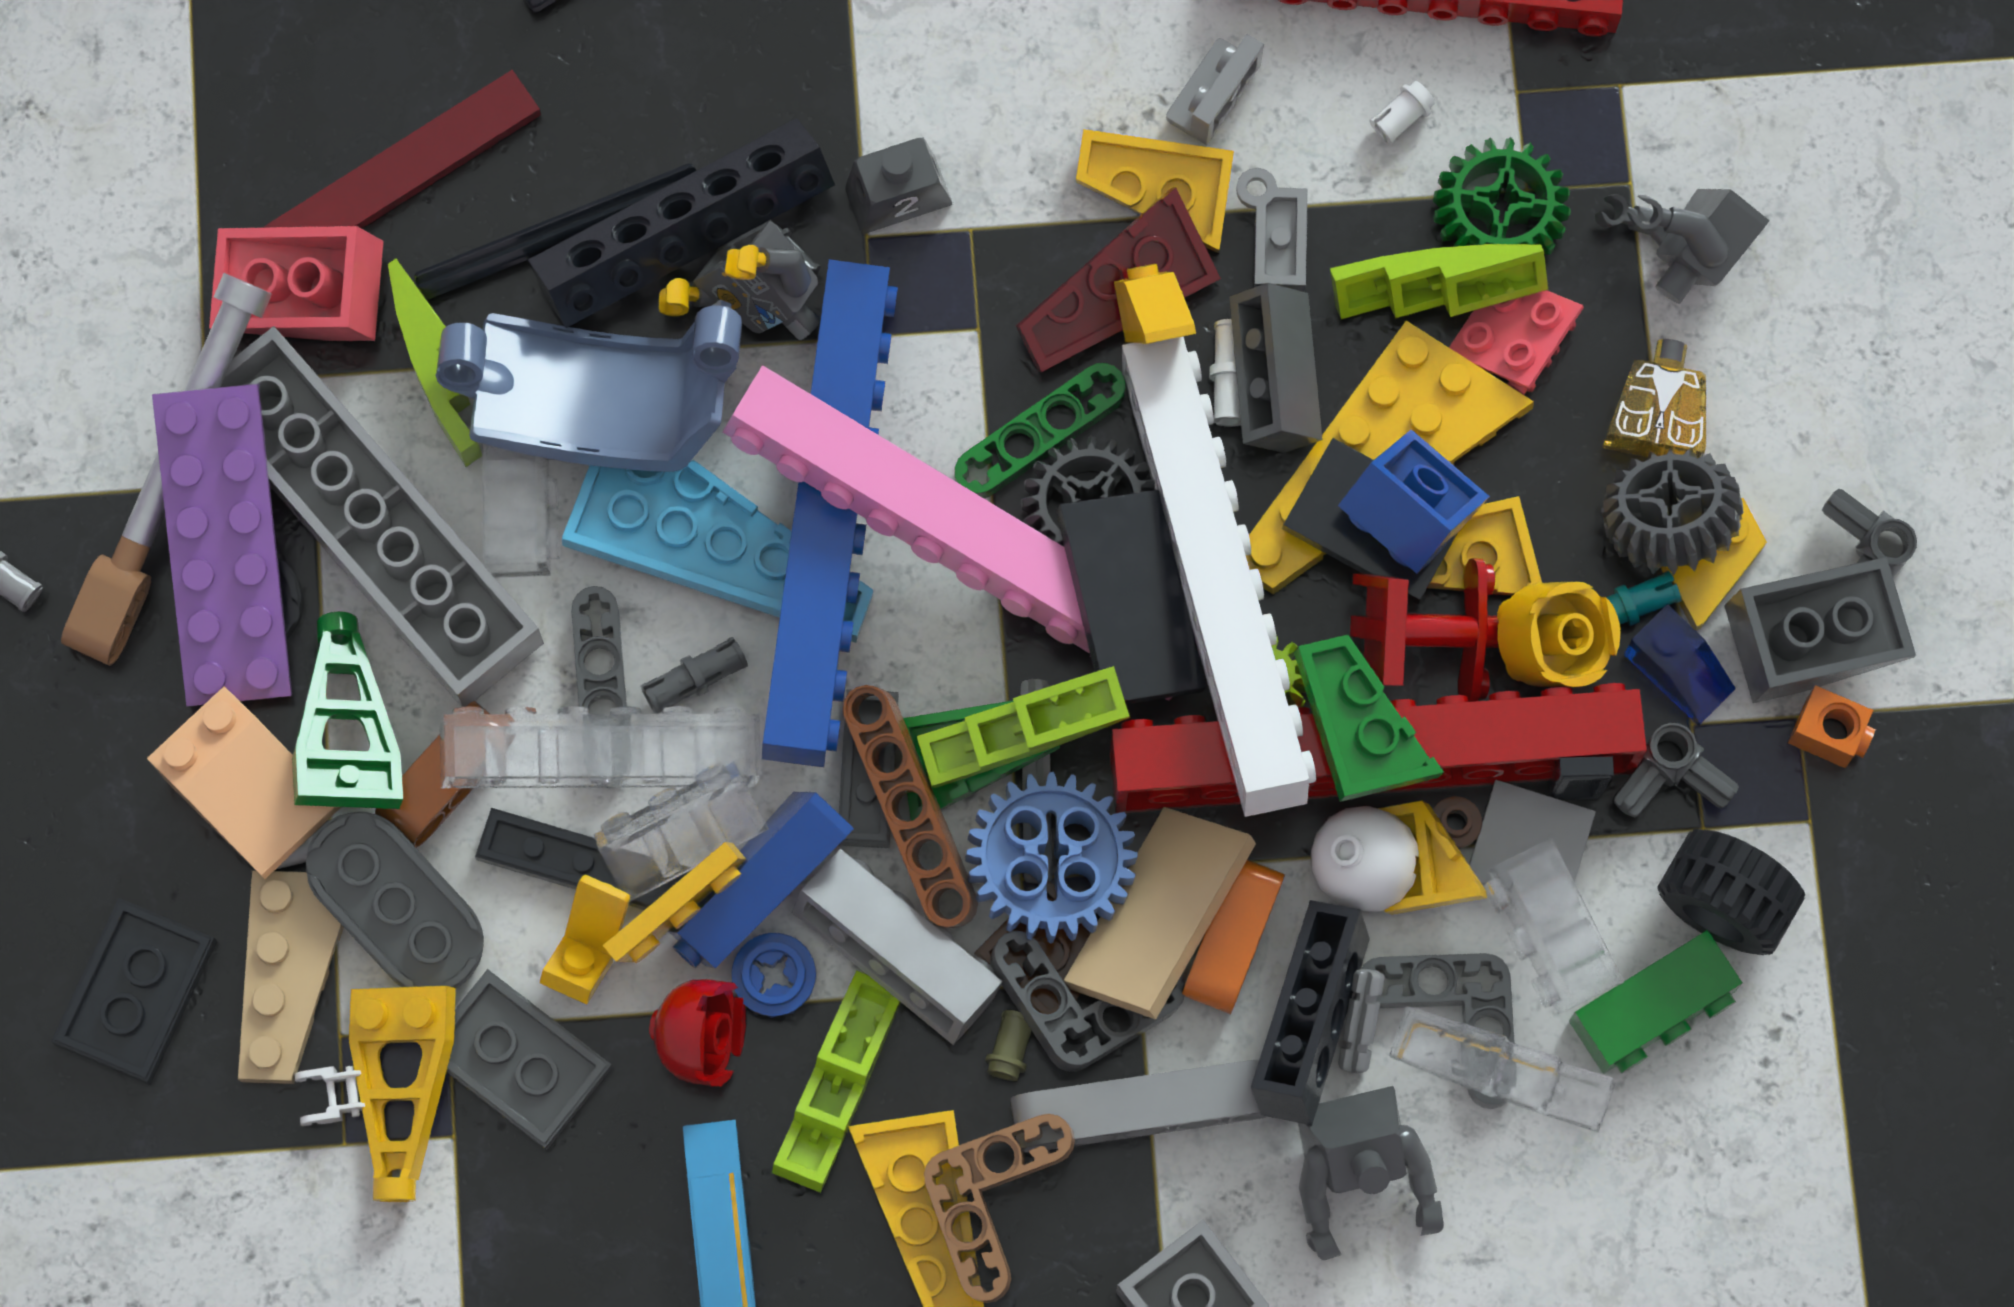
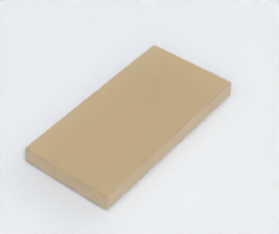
M1164 807L1139 849L1136 863L1128 868L1135 873L1133 884L1129 886L1119 885L1128 893L1125 903L1117 904L1109 901L1115 910L1114 916L1110 921L1102 917L1099 918L1096 931L1090 934L1064 979L1069 989L1157 1019L1255 847L1256 843L1251 835Z

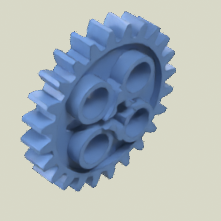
M1049 772L1045 786H1039L1034 776L1028 774L1025 790L1021 791L1010 781L1007 783L1005 790L1007 800L994 793L990 796L988 804L993 813L978 810L975 821L983 829H970L967 840L978 847L966 851L965 862L980 866L970 870L967 879L969 883H984L977 891L976 900L977 902H984L993 899L994 903L989 914L991 919L1000 916L1004 912L1009 915L1007 931L1011 932L1021 922L1027 925L1026 937L1028 940H1031L1036 934L1037 929L1041 928L1045 929L1048 942L1053 943L1057 930L1064 928L1068 938L1073 941L1077 936L1078 924L1081 923L1089 932L1094 933L1098 925L1096 914L1108 921L1113 918L1115 910L1109 901L1117 904L1125 903L1128 893L1119 885L1129 886L1133 884L1135 873L1124 867L1134 865L1138 853L1123 848L1133 843L1135 834L1133 831L1118 830L1124 824L1127 815L1125 812L1109 815L1108 811L1113 801L1111 795L1099 802L1093 799L1096 784L1091 783L1083 792L1076 790L1075 775L1071 774L1063 787L1057 786L1054 772ZM1049 813L1054 814L1056 817L1054 855L1056 859H1059L1054 875L1057 897L1055 901L1047 899L1048 858L1044 855L1048 841L1046 815ZM1017 823H1028L1036 829L1038 836L1032 840H1022L1014 835L1011 827ZM1075 823L1083 825L1090 832L1091 837L1084 841L1072 840L1065 833L1064 827ZM1019 873H1027L1035 877L1039 886L1031 891H1023L1013 884L1011 878ZM1071 874L1083 875L1091 883V888L1083 892L1073 891L1067 886L1064 878Z

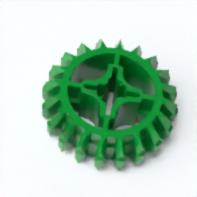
M1491 137L1486 139L1483 153L1477 147L1470 144L1465 149V159L1456 155L1450 159L1449 168L1451 172L1443 171L1440 173L1438 184L1442 189L1436 190L1433 195V203L1440 207L1434 212V222L1446 225L1440 233L1442 242L1457 239L1454 247L1484 244L1541 245L1544 254L1550 255L1555 247L1552 239L1563 238L1566 228L1561 222L1567 221L1571 213V209L1562 204L1569 198L1570 191L1568 187L1557 186L1563 177L1561 169L1546 171L1551 158L1548 154H1544L1537 160L1533 159L1531 155L1534 147L1531 143L1526 144L1522 152L1513 150L1515 143L1511 137L1505 140L1503 149H1497ZM1497 173V179L1493 184L1484 187L1475 186L1474 191L1465 190L1467 185L1475 179L1487 174ZM1515 177L1527 183L1536 193L1538 199H1535V194L1522 191L1517 186ZM1501 188H1504L1503 200L1508 202L1502 223H1499L1500 210L1495 209L1496 200L1499 198ZM1464 212H1469V217L1484 222L1488 228L1489 235L1478 230L1468 220ZM1529 220L1539 221L1529 232L1518 237L1506 238V232L1511 226L1515 224L1527 225Z

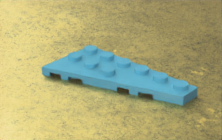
M694 460L690 461L682 470L674 472L630 470L589 465L563 533L562 546L780 618L792 531L782 523L778 525L757 510V505ZM860 580L856 604L846 603L844 621L854 622L851 641L855 643L873 597V589Z

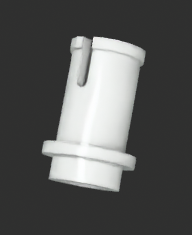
M1414 81L1410 86L1403 84L1400 87L1401 94L1369 121L1375 132L1384 141H1387L1388 144H1393L1395 139L1420 116L1428 117L1431 114L1430 107L1435 104V100L1430 92L1418 81Z

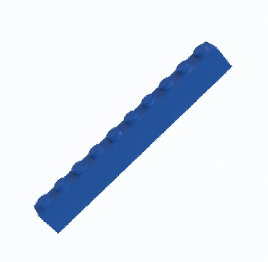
M829 259L811 395L879 435V428L869 427L872 410L882 412L885 381L876 380L878 363L888 364L892 334L882 333L884 316L894 317L898 287L888 286L890 267ZM804 481L798 482L761 760L824 768L826 750L837 752L841 720L831 719L833 701L843 702L847 671L837 670L839 652L850 653L854 622L844 621L846 603L856 604L860 573L850 572L852 554L863 555L867 524L857 523V513L849 508L840 509L831 505L822 497L821 491Z

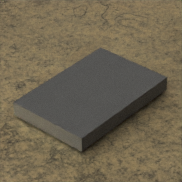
M487 969L455 1009L454 1044L446 1073L547 1151L613 1067L603 1057Z

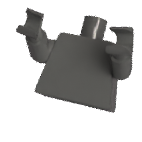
M1697 189L1684 210L1671 207L1669 210L1662 208L1656 200L1646 195H1638L1637 197L1651 204L1653 209L1642 206L1631 208L1628 207L1627 201L1623 196L1612 194L1603 197V199L1613 206L1615 210L1614 218L1612 220L1609 219L1602 211L1595 213V221L1599 226L1612 227L1623 223L1628 225L1630 230L1652 237L1659 245L1656 253L1657 256L1669 265V268L1655 287L1668 299L1678 304L1683 301L1693 285H1718L1770 221L1731 189Z
M1394 1086L1319 1103L1312 1126L1298 1123L1305 1157L1299 1182V1191L1306 1222L1311 1223L1313 1229L1312 1232L1306 1234V1239L1309 1247L1317 1253L1321 1260H1328L1342 1255L1329 1230L1330 1207L1326 1196L1327 1186L1334 1193L1361 1189L1367 1194H1377L1386 1189L1390 1181L1401 1179L1408 1173L1410 1189L1419 1201L1416 1209V1226L1422 1227L1421 1236L1436 1234L1443 1230L1444 1221L1441 1201H1435L1434 1194L1437 1193V1187L1431 1160L1416 1131L1408 1125H1401Z

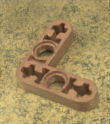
M1050 1113L1039 1115L940 1152L932 1157L926 1165L924 1172L925 1185L961 1286L966 1294L977 1301L984 1303L996 1302L1004 1297L1011 1283L1010 1269L982 1192L1058 1164L1068 1158L1075 1144L1074 1131L1069 1123L1058 1115ZM1045 1125H1050L1055 1132L1063 1131L1064 1138L1057 1141L1058 1150L1056 1152L1050 1153L1044 1146L1029 1150V1153L1034 1157V1161L1025 1164L1024 1150L1015 1139L1016 1135L1024 1133L1025 1141L1030 1143L1043 1137L1041 1128ZM996 1143L1008 1144L1014 1151L1013 1165L1002 1173L990 1171L985 1163L987 1150ZM949 1162L954 1169H963L964 1175L956 1179L960 1195L966 1197L972 1192L974 1201L957 1203L945 1212L943 1203L953 1202L954 1200L950 1189L944 1184L937 1185L936 1178L943 1174L942 1165ZM964 1212H973L982 1221L981 1234L972 1242H961L953 1233L954 1221L957 1216ZM990 1242L992 1252L981 1254L985 1265L990 1270L998 1269L1000 1277L993 1280L994 1289L986 1292L982 1286L972 1285V1279L979 1275L975 1259L970 1257L963 1262L961 1253L978 1251Z

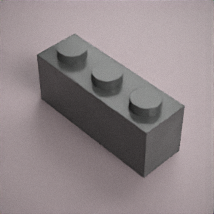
M1265 283L1230 296L1243 444L1286 453L1323 440L1308 293Z

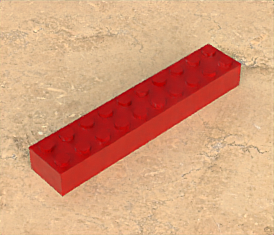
M1608 683L1594 687L1593 693L1573 694L1572 688L1556 687L1543 690L1541 697L1521 698L1520 692L1503 691L1489 695V701L1468 702L1467 696L1451 695L1438 698L1436 705L1416 706L1415 700L1412 699L1392 700L1390 702L1401 718L1406 717L1416 731L1414 736L1429 758H1435L1444 773L1436 779L1374 794L1493 785L1495 780L1508 784L1548 781L1559 758L1613 757L1614 775L1632 774L1647 751L1640 689L1625 690V685L1622 683ZM1298 707L1303 728V735L1297 737L1301 752L1310 751L1316 772V782L1309 783L1308 799L1338 797L1313 714H1311L1310 708ZM1189 715L1174 719V725L1153 726L1152 720L1136 719L1123 722L1121 724L1122 729H1112L1110 762L1115 814L1121 812L1163 810L1164 807L1169 809H1185L1241 804L1218 721L1206 722L1204 716Z

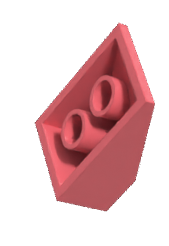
M358 226L218 228L209 328H212L223 302L213 296L223 273H226L272 293L262 318L252 314L244 333L263 335L274 326L283 337L323 341H375L384 241Z

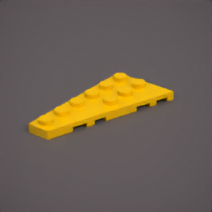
M1405 321L1322 435L1323 440L1318 441L1249 534L1251 555L1246 556L1249 569H1258L1263 588L1271 594H1275L1323 559V555L1326 553L1282 530V527L1332 438L1375 460L1412 429L1454 465L1457 459L1478 444L1482 446L1496 436V431L1516 417L1519 419L1532 410L1534 401L1410 322Z

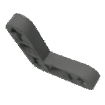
M1012 931L1004 934L997 941L990 955V965L994 970V974L1003 981V988L1018 1011L1023 1015L1024 1020L1051 1061L1058 1068L1068 1072H1077L1085 1069L1166 1020L1177 1011L1185 997L1182 994L1185 985L1180 977L1167 999V1005L1163 1006L1157 1019L1150 1017L1144 1019L1143 1015L1124 1009L1130 1017V1028L1124 1032H1114L1105 1025L1103 1012L1106 1008L1119 1006L1099 1000L1082 1010L1039 943L1034 938L1028 940L1025 932ZM1009 946L1014 952L1021 950L1026 952L1027 957L1022 964L1029 977L1036 970L1041 973V976L1033 978L1025 988H1021L1019 985L1026 976L1020 965L1016 962L1008 965L1004 960L1009 952ZM1040 988L1052 991L1058 999L1057 1011L1051 1014L1037 1012L1031 1004V993ZM1092 1027L1096 1036L1087 1041L1080 1050L1081 1057L1075 1051L1067 1054L1063 1051L1062 1046L1067 1040L1066 1034L1072 1040H1076L1085 1035Z
M1487 953L1389 956L1373 958L1363 964L1361 969L1384 970L1386 979H1402L1404 975L1402 968H1411L1408 985L1412 996L1402 995L1404 985L1388 986L1385 995H1378L1376 1001L1380 1002V1008L1462 1006L1464 1039L1492 1049L1489 1052H1504L1509 1058L1506 1061L1496 1059L1494 1063L1496 1079L1505 1080L1506 1086L1498 1090L1496 1097H1490L1487 1088L1478 1087L1477 1081L1483 1080L1486 1076L1487 1061L1484 1059L1476 1062L1475 1054L1487 1057L1494 1055L1464 1044L1466 1084L1469 1096L1474 1103L1488 1109L1499 1108L1510 1100L1516 1090L1517 1074L1516 1063L1512 1062L1515 1057L1511 976L1509 968L1503 959ZM1454 966L1464 967L1461 977L1476 976L1481 966H1488L1490 975L1499 976L1500 981L1493 983L1490 992H1483L1481 983H1464L1462 986L1464 994H1455L1458 977ZM1437 967L1442 970L1448 980L1446 990L1437 995L1424 992L1418 983V975L1423 969ZM1484 1017L1498 1020L1504 1031L1502 1040L1494 1045H1484L1479 1042L1474 1034V1024L1476 1021Z

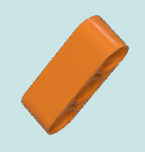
M1249 860L1245 862L1203 937L1182 992L1185 997L1228 1014L1232 1013L1285 874Z

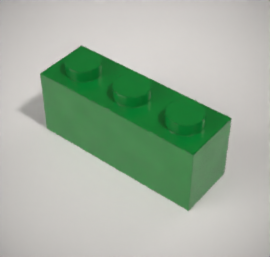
M1706 930L1575 1011L1569 1022L1603 1074L1614 1067H1617L1620 1073L1623 1074L1648 1057L1643 1050L1659 1039L1662 1040L1665 1046H1668L1692 1030L1688 1024V1021L1704 1011L1709 1019L1736 1003L1732 994L1737 991L1743 982L1709 931Z

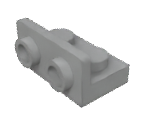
M1246 34L1238 47L1222 38L1217 39L1168 110L1166 120L1207 145L1260 68L1264 44Z

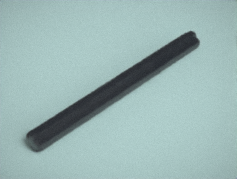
M685 164L417 271L414 274L417 288L424 298L429 300L529 260L697 170L693 164Z

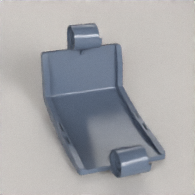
M718 300L712 306L702 308L697 312L695 322L681 339L619 335L572 327L566 328L561 325L492 313L484 320L483 329L469 323H454L443 329L440 339L436 378L442 387L474 399L469 436L475 442L522 454L570 463L630 470L674 472L682 470L690 463L721 424L725 382L736 370L739 360L742 320L741 316L731 309V303Z

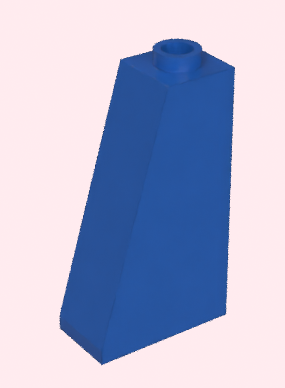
M793 791L740 850L747 859L737 868L741 876L720 894L712 891L698 904L701 910L680 928L676 929L673 927L668 931L678 940L674 944L673 949L694 968L700 963L706 967L716 968L854 828L816 792Z

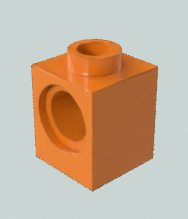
M1815 685L1805 700L1788 744L1846 768L1855 755L1863 758L1871 743L1875 729L1867 725L1873 710ZM1832 718L1842 722L1847 730V738L1834 739L1830 737L1823 728V720Z

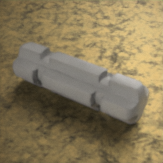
M1359 969L1356 970L1353 976L1351 991L1355 992V996L1349 999L1343 1040L1347 1043L1345 1047H1341L1338 1062L1339 1068L1348 1072L1363 1073L1369 1069L1372 1051L1368 1050V1046L1374 1042L1380 1002L1376 1001L1378 995H1382L1385 979L1384 974L1376 970Z

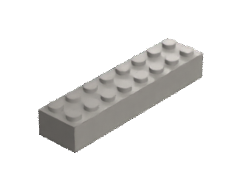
M274 326L232 359L221 387L259 384L270 487L462 708L478 699L544 644L539 628Z

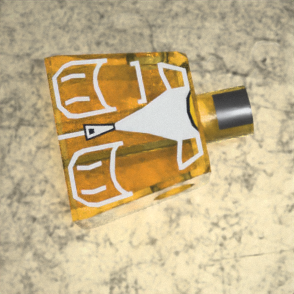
M1660 339L1657 341L1654 362L1634 360L1603 440L1602 448L1648 457L1650 450L1655 455L1662 456L1667 454L1669 448H1672L1676 454L1683 455L1689 449L1696 454L1697 458L1704 456L1706 450V375L1701 371L1684 368L1688 347L1685 343L1673 339Z

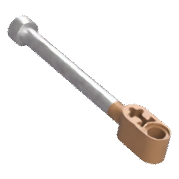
M223 273L213 296L223 302L184 391L221 387L251 315L262 318L272 293ZM158 452L112 558L102 554L94 561L62 633L61 642L63 645L109 666L113 665L121 655L151 585V576L141 572V569L165 516Z

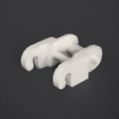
M334 1066L295 1073L296 1082H304L309 1078H312V1080L323 1079L326 1082L329 1107H327L325 1113L300 1117V1125L309 1126L315 1122L317 1124L343 1121L342 1114L352 1113V1117L360 1116L359 1111H362L365 1103L360 1102L356 1077L361 1075V1070H354V1066H347L346 1072L337 1073ZM346 1081L349 1104L337 1105L334 1083Z

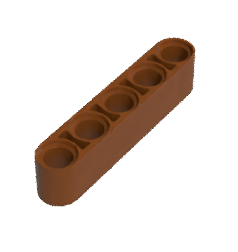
M870 685L858 686L850 691L844 699V718L924 912L930 921L938 926L949 928L965 926L972 921L977 913L978 902L976 900V893L972 883L968 882L967 871L898 705L892 695L883 689ZM876 696L881 701L882 714L876 722L866 725L859 716L860 704L867 697ZM896 744L902 751V763L894 772L886 773L879 765V754L887 745ZM915 792L922 800V812L915 820L907 822L899 813V802L907 793ZM934 840L941 846L943 857L939 866L932 870H927L919 862V850L923 844ZM949 889L958 891L963 900L961 912L952 919L944 917L938 905L941 895Z

